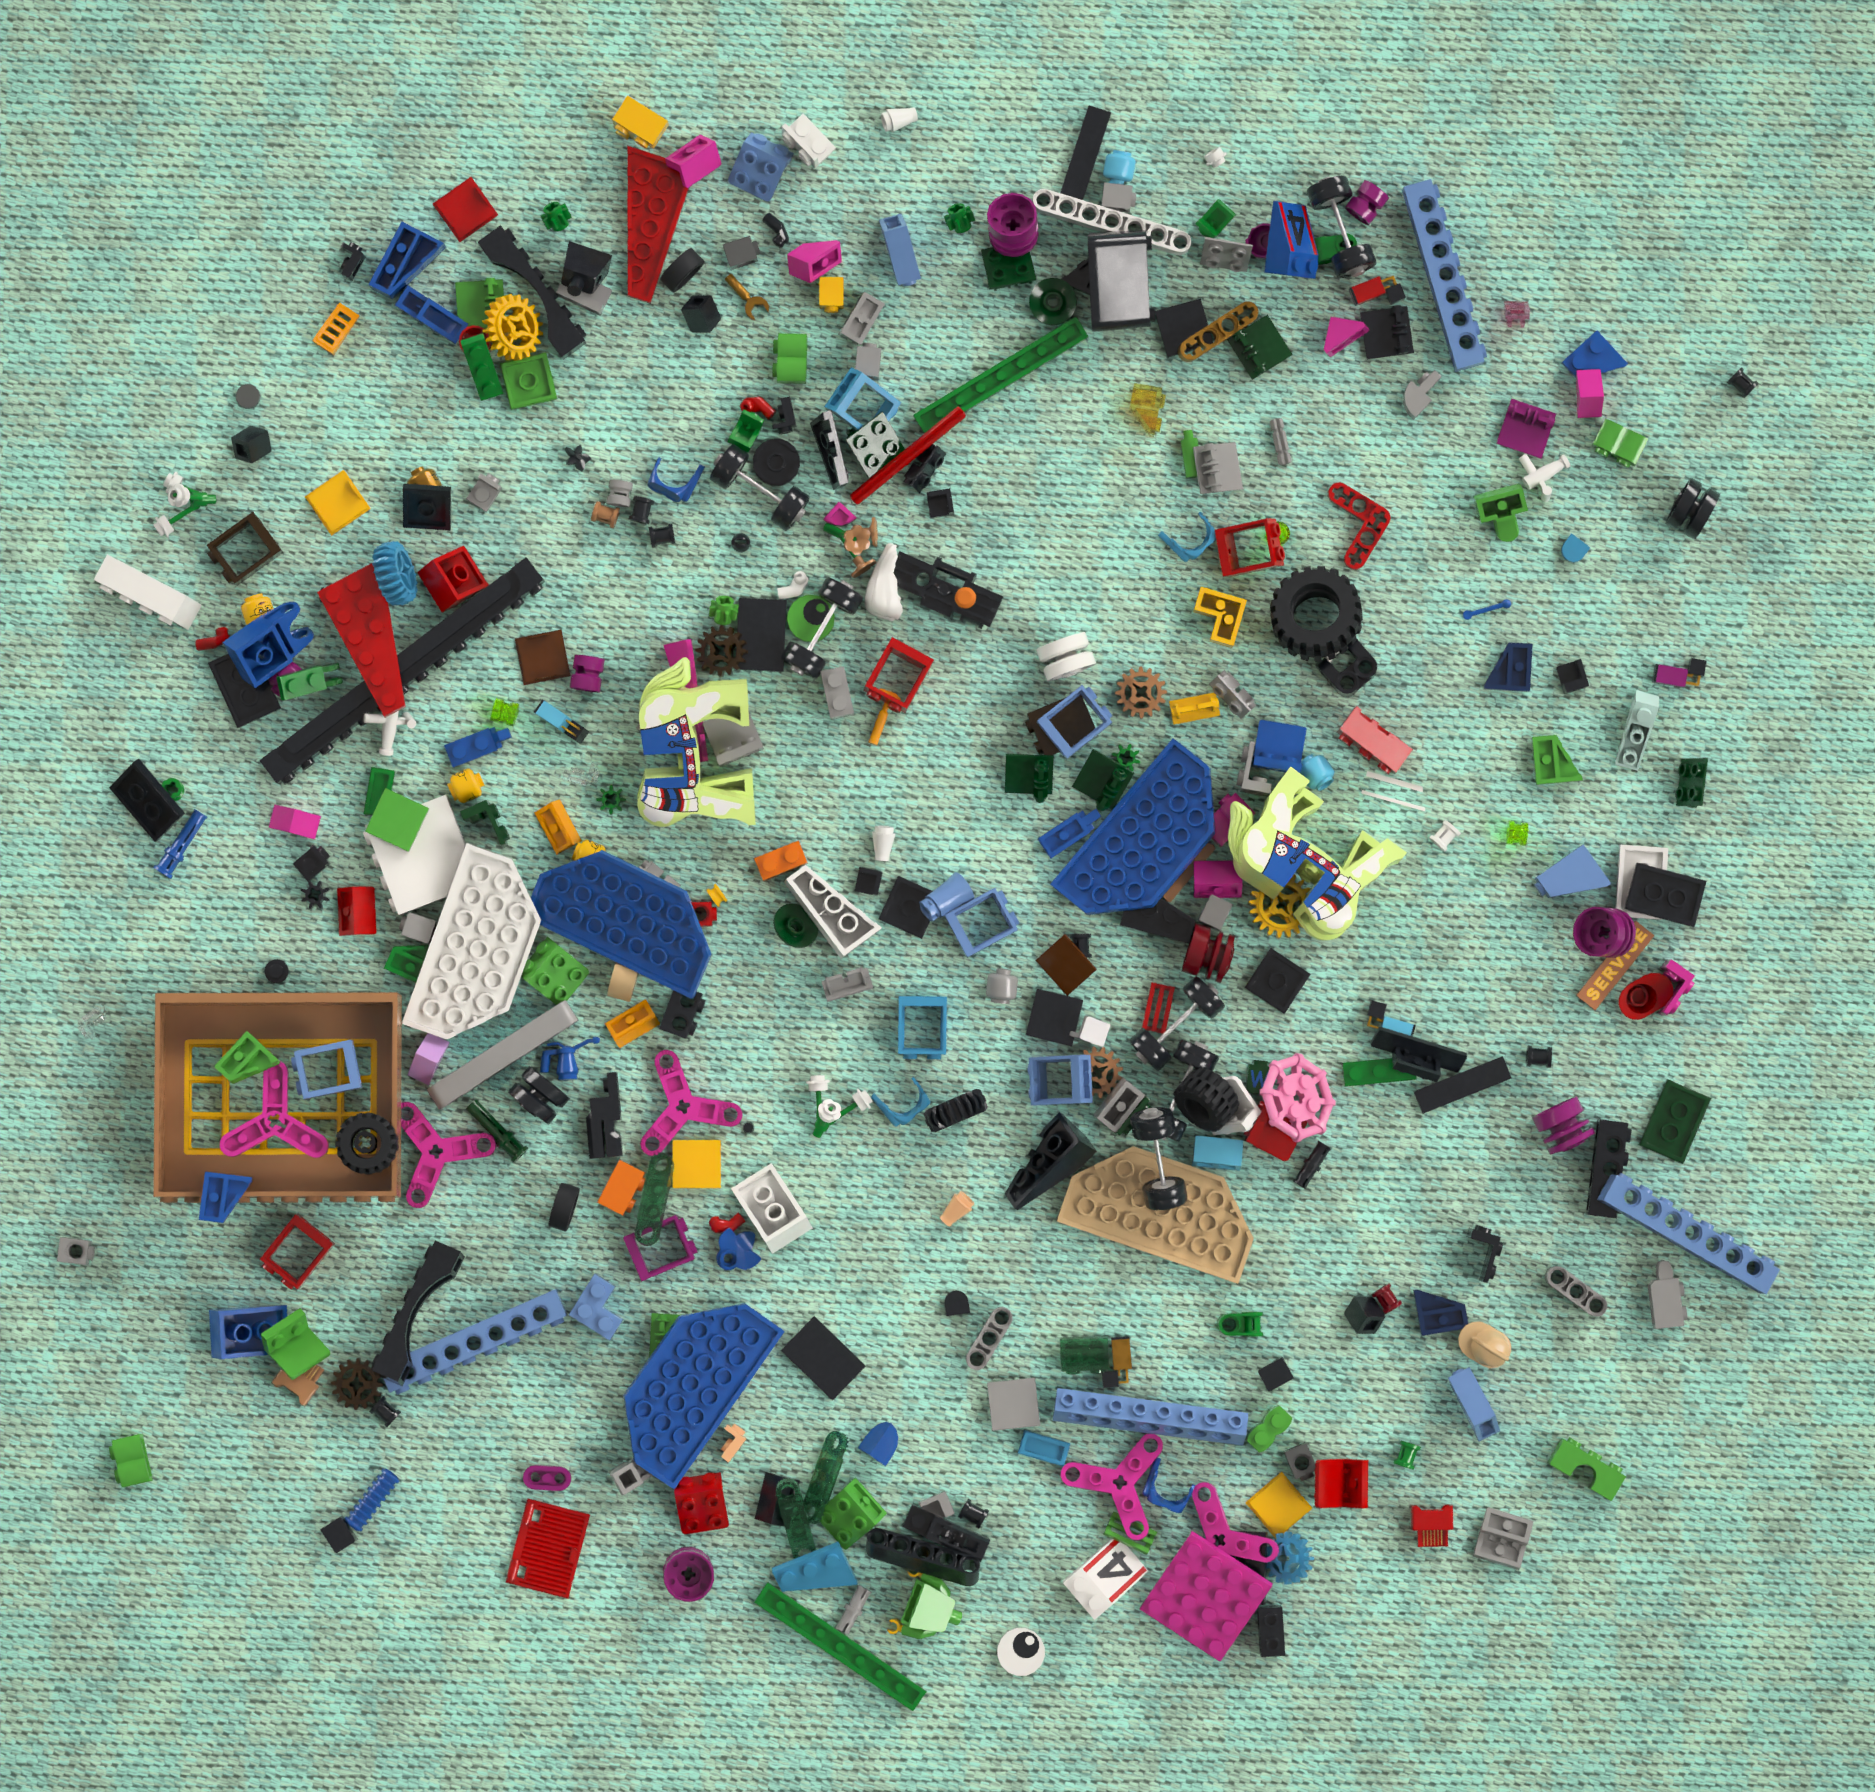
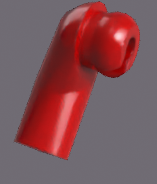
M748 397L740 404L742 411L761 412L768 420L777 412L762 397Z
M217 628L215 630V637L197 639L195 642L196 649L203 651L215 649L223 645L222 642L230 637L228 635V628Z
M738 1212L729 1221L714 1216L709 1220V1226L713 1232L722 1234L728 1228L734 1232L746 1221Z

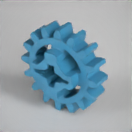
M1292 1532L1277 1533L1276 1539L1270 1538L1279 1546V1553L1275 1560L1267 1564V1569L1271 1570L1268 1576H1276L1277 1583H1282L1283 1581L1286 1585L1292 1584V1582L1299 1583L1300 1577H1308L1305 1571L1312 1570L1313 1568L1309 1565V1561L1314 1560V1557L1309 1556V1552L1313 1549L1312 1547L1306 1548L1305 1545L1308 1540H1300L1301 1534L1299 1533L1293 1535ZM1267 1546V1557L1272 1554L1273 1549L1271 1546Z

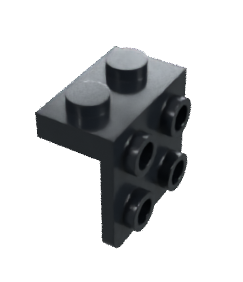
M1475 1225V1229H1468L1466 1237L1489 1244L1479 1281L1488 1283L1489 1279L1493 1280L1497 1266L1493 1265L1495 1256H1500L1503 1242H1500L1501 1237L1491 1234L1492 1229Z

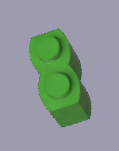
M778 333V339L773 340V354H778L777 363H773L772 377H777V383L806 384L807 334Z
M1605 418L1592 447L1596 448L1595 453L1606 458L1608 455L1617 458L1616 462L1629 468L1630 465L1635 467L1648 438Z
M1276 1405L1267 1411L1261 1423L1256 1424L1249 1430L1245 1440L1259 1453L1263 1452L1272 1445L1276 1435L1281 1434L1289 1427L1292 1417L1281 1406Z
M143 1434L112 1440V1446H109V1453L111 1459L116 1460L117 1469L114 1470L117 1484L121 1483L123 1488L153 1481Z

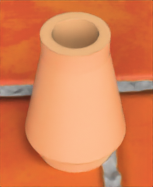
M960 1191L958 1194H954L940 1219L950 1227L954 1222L972 1211L971 1207L974 1205V1202L964 1192Z

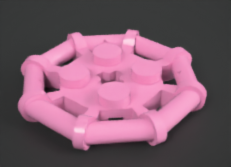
M1295 1053L1289 1058L1279 1061L1273 1060L1269 1064V1072L1263 1088L1260 1089V1095L1263 1097L1270 1119L1268 1123L1271 1127L1275 1126L1290 1136L1294 1142H1301L1302 1139L1316 1134H1324L1327 1130L1326 1124L1332 1108L1336 1105V1100L1332 1098L1325 1076L1327 1074L1326 1071L1306 1060L1303 1054ZM1291 1067L1292 1074L1286 1076L1283 1070ZM1302 1068L1313 1076L1303 1075L1301 1073ZM1277 1079V1084L1279 1083L1278 1088L1274 1090L1272 1088L1274 1086L1275 1080ZM1317 1082L1322 1098H1319L1315 1084ZM1296 1093L1299 1096V1102L1294 1101L1293 1096H1295ZM1320 1106H1323L1319 1118L1317 1119L1315 1113L1319 1111ZM1283 1118H1289V1122H1291V1125L1283 1121ZM1306 1120L1310 1127L1302 1129L1301 1122Z

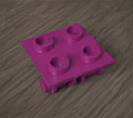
M1511 398L1496 444L1542 459L1551 429L1555 423L1556 413Z

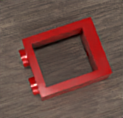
M1266 518L1215 529L1223 577H1233L1284 566L1285 552L1280 545L1279 536L1281 535V529L1276 519ZM1265 527L1271 561L1239 568L1234 534Z
M892 637L864 687V691L867 692L866 696L876 702L881 700L887 703V707L896 713L902 711L906 714L934 659ZM891 653L922 669L905 702L873 686Z
M295 1214L260 1260L264 1263L262 1267L272 1275L275 1272L282 1277L281 1282L292 1290L294 1287L300 1289L336 1243L302 1216ZM295 1227L323 1248L299 1279L295 1278L271 1259Z

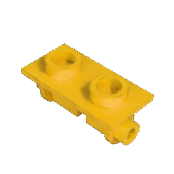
M1215 693L1169 701L1173 725L1220 716L1219 701Z

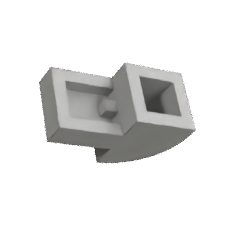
M1436 370L1431 374L1426 372L1417 381L1420 384L1419 387L1411 380L1404 391L1403 405L1407 414L1413 420L1432 401L1426 393L1442 377Z
M633 1458L628 1462L621 1463L610 1472V1476L621 1495L627 1494L643 1484V1481L653 1476L637 1465Z

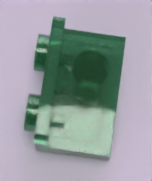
M1108 1336L1060 1337L1061 1371L1074 1375L1079 1374L1080 1371L1100 1374L1104 1370H1109Z

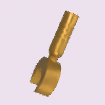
M732 273L725 278V281L741 299L747 301L745 311L751 320L756 321L751 313L755 305H763L769 313V305L764 298L759 296L751 298L750 293Z

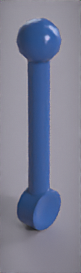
M1505 599L1502 603L1472 612L1466 610L1463 613V618L1469 620L1472 616L1504 607L1508 609L1511 607V601Z

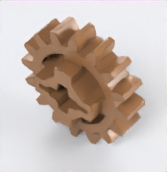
M1140 666L1137 673L1131 668L1129 670L1130 676L1123 673L1122 678L1124 682H1117L1116 684L1121 688V690L1115 691V695L1121 696L1117 704H1124L1125 706L1122 711L1126 712L1129 709L1131 711L1130 717L1132 718L1135 713H1139L1140 719H1143L1144 713L1152 717L1153 709L1158 712L1161 710L1158 703L1165 704L1166 700L1161 698V695L1167 694V690H1161L1165 681L1159 682L1157 680L1160 676L1159 673L1154 676L1151 675V668L1147 672H1143V668ZM1145 677L1148 680L1146 682H1137L1134 678ZM1126 685L1131 690V697L1128 700L1125 696ZM1154 685L1157 689L1156 700L1151 696V688ZM1135 687L1139 689L1146 688L1145 695L1147 697L1141 696L1137 698ZM1137 703H1145L1149 707L1141 709L1134 706Z
M1095 1046L1092 1047V1053L1083 1050L1084 1055H1091V1073L1093 1072V1066L1097 1068L1107 1066L1101 1073V1079H1098L1097 1076L1092 1077V1081L1097 1082L1101 1087L1100 1089L1092 1088V1097L1094 1093H1098L1099 1098H1102L1104 1091L1109 1095L1111 1093L1110 1088H1114L1117 1085L1115 1083L1116 1080L1122 1079L1118 1072L1122 1071L1123 1067H1117L1116 1065L1120 1059H1112L1113 1051L1108 1053V1055L1105 1054V1047H1102L1100 1052H1097ZM1094 1056L1104 1057L1108 1061L1104 1064L1098 1063ZM1113 1068V1078L1108 1083L1106 1079L1107 1072Z

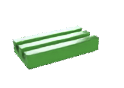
M1113 1512L1103 1535L1147 1555L1157 1531L1149 1528L1147 1534L1149 1537L1140 1540L1146 1543L1145 1546H1142L1111 1531V1528H1115L1126 1534L1124 1527L1114 1522L1115 1520L1121 1522L1118 1513ZM1133 1522L1130 1525L1131 1528L1140 1532L1144 1530V1526L1138 1522ZM1130 1530L1132 1534L1139 1535V1533Z

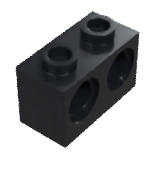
M673 990L659 1029L687 1039L688 1035H694L698 1024L694 1022L696 1013H702L706 1000L702 999V993L696 992L694 1005L690 1008H684L681 1004V999L684 995ZM677 1017H683L686 1020V1027L681 1031H677L673 1027V1021Z
M1258 1606L1257 1619L1260 1656H1285L1282 1606Z

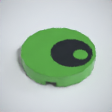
M818 595L799 597L788 610L787 622L790 631L798 639L804 642H811L832 606ZM834 613L818 641L823 640L830 634L834 627Z

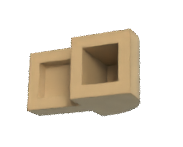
M616 962L607 996L630 1002L639 973Z

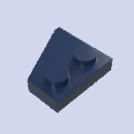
M1509 642L1485 682L1483 690L1530 692L1533 644Z
M1417 1289L1413 1290L1421 1336L1460 1330L1468 1324L1465 1304Z

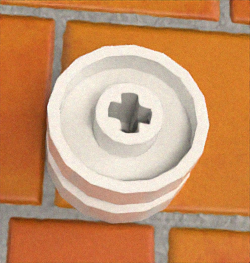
M1085 632L1056 640L1036 649L1041 662L1056 660V662L1047 665L1043 670L1047 682L1076 675L1096 665L1092 652L1086 651L1077 654L1078 651L1089 645Z

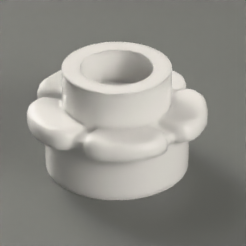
M1220 147L1215 148L1204 156L1207 161L1206 165H1212L1213 168L1225 162L1224 156L1227 153L1223 152Z

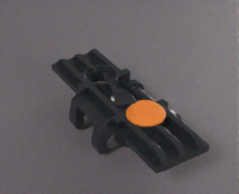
M901 551L898 553L893 572L897 579V587L922 597L920 608L925 610L932 609L943 614L944 618L950 621L953 619V613L956 612L991 627L1004 597L974 584L977 577L976 573L971 572L970 574L947 564L940 557H937L934 564L930 565ZM938 570L965 581L963 587L959 588L936 578ZM921 573L929 575L930 580L926 586H919L917 584V577Z

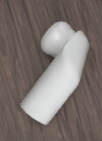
M796 572L790 586L777 588L779 600L802 595L808 585V577L804 572Z

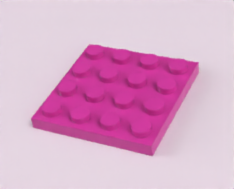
M1191 1531L1140 1606V1610L1216 1660L1221 1661L1265 1598L1273 1583Z

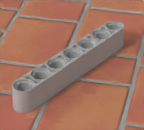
M564 1000L429 1087L427 1092L438 1109L441 1110L576 1023L578 1018L567 1001Z

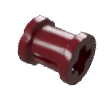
M1390 1283L1371 1294L1384 1309L1382 1311L1384 1315L1402 1304L1401 1300H1397L1390 1289Z

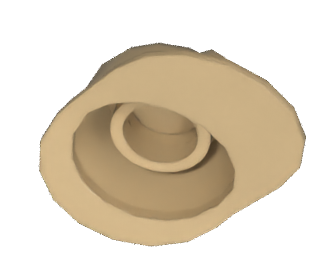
M1480 1321L1471 1322L1460 1331L1458 1337L1459 1347L1468 1358L1487 1368H1497L1509 1360L1511 1343L1504 1333Z

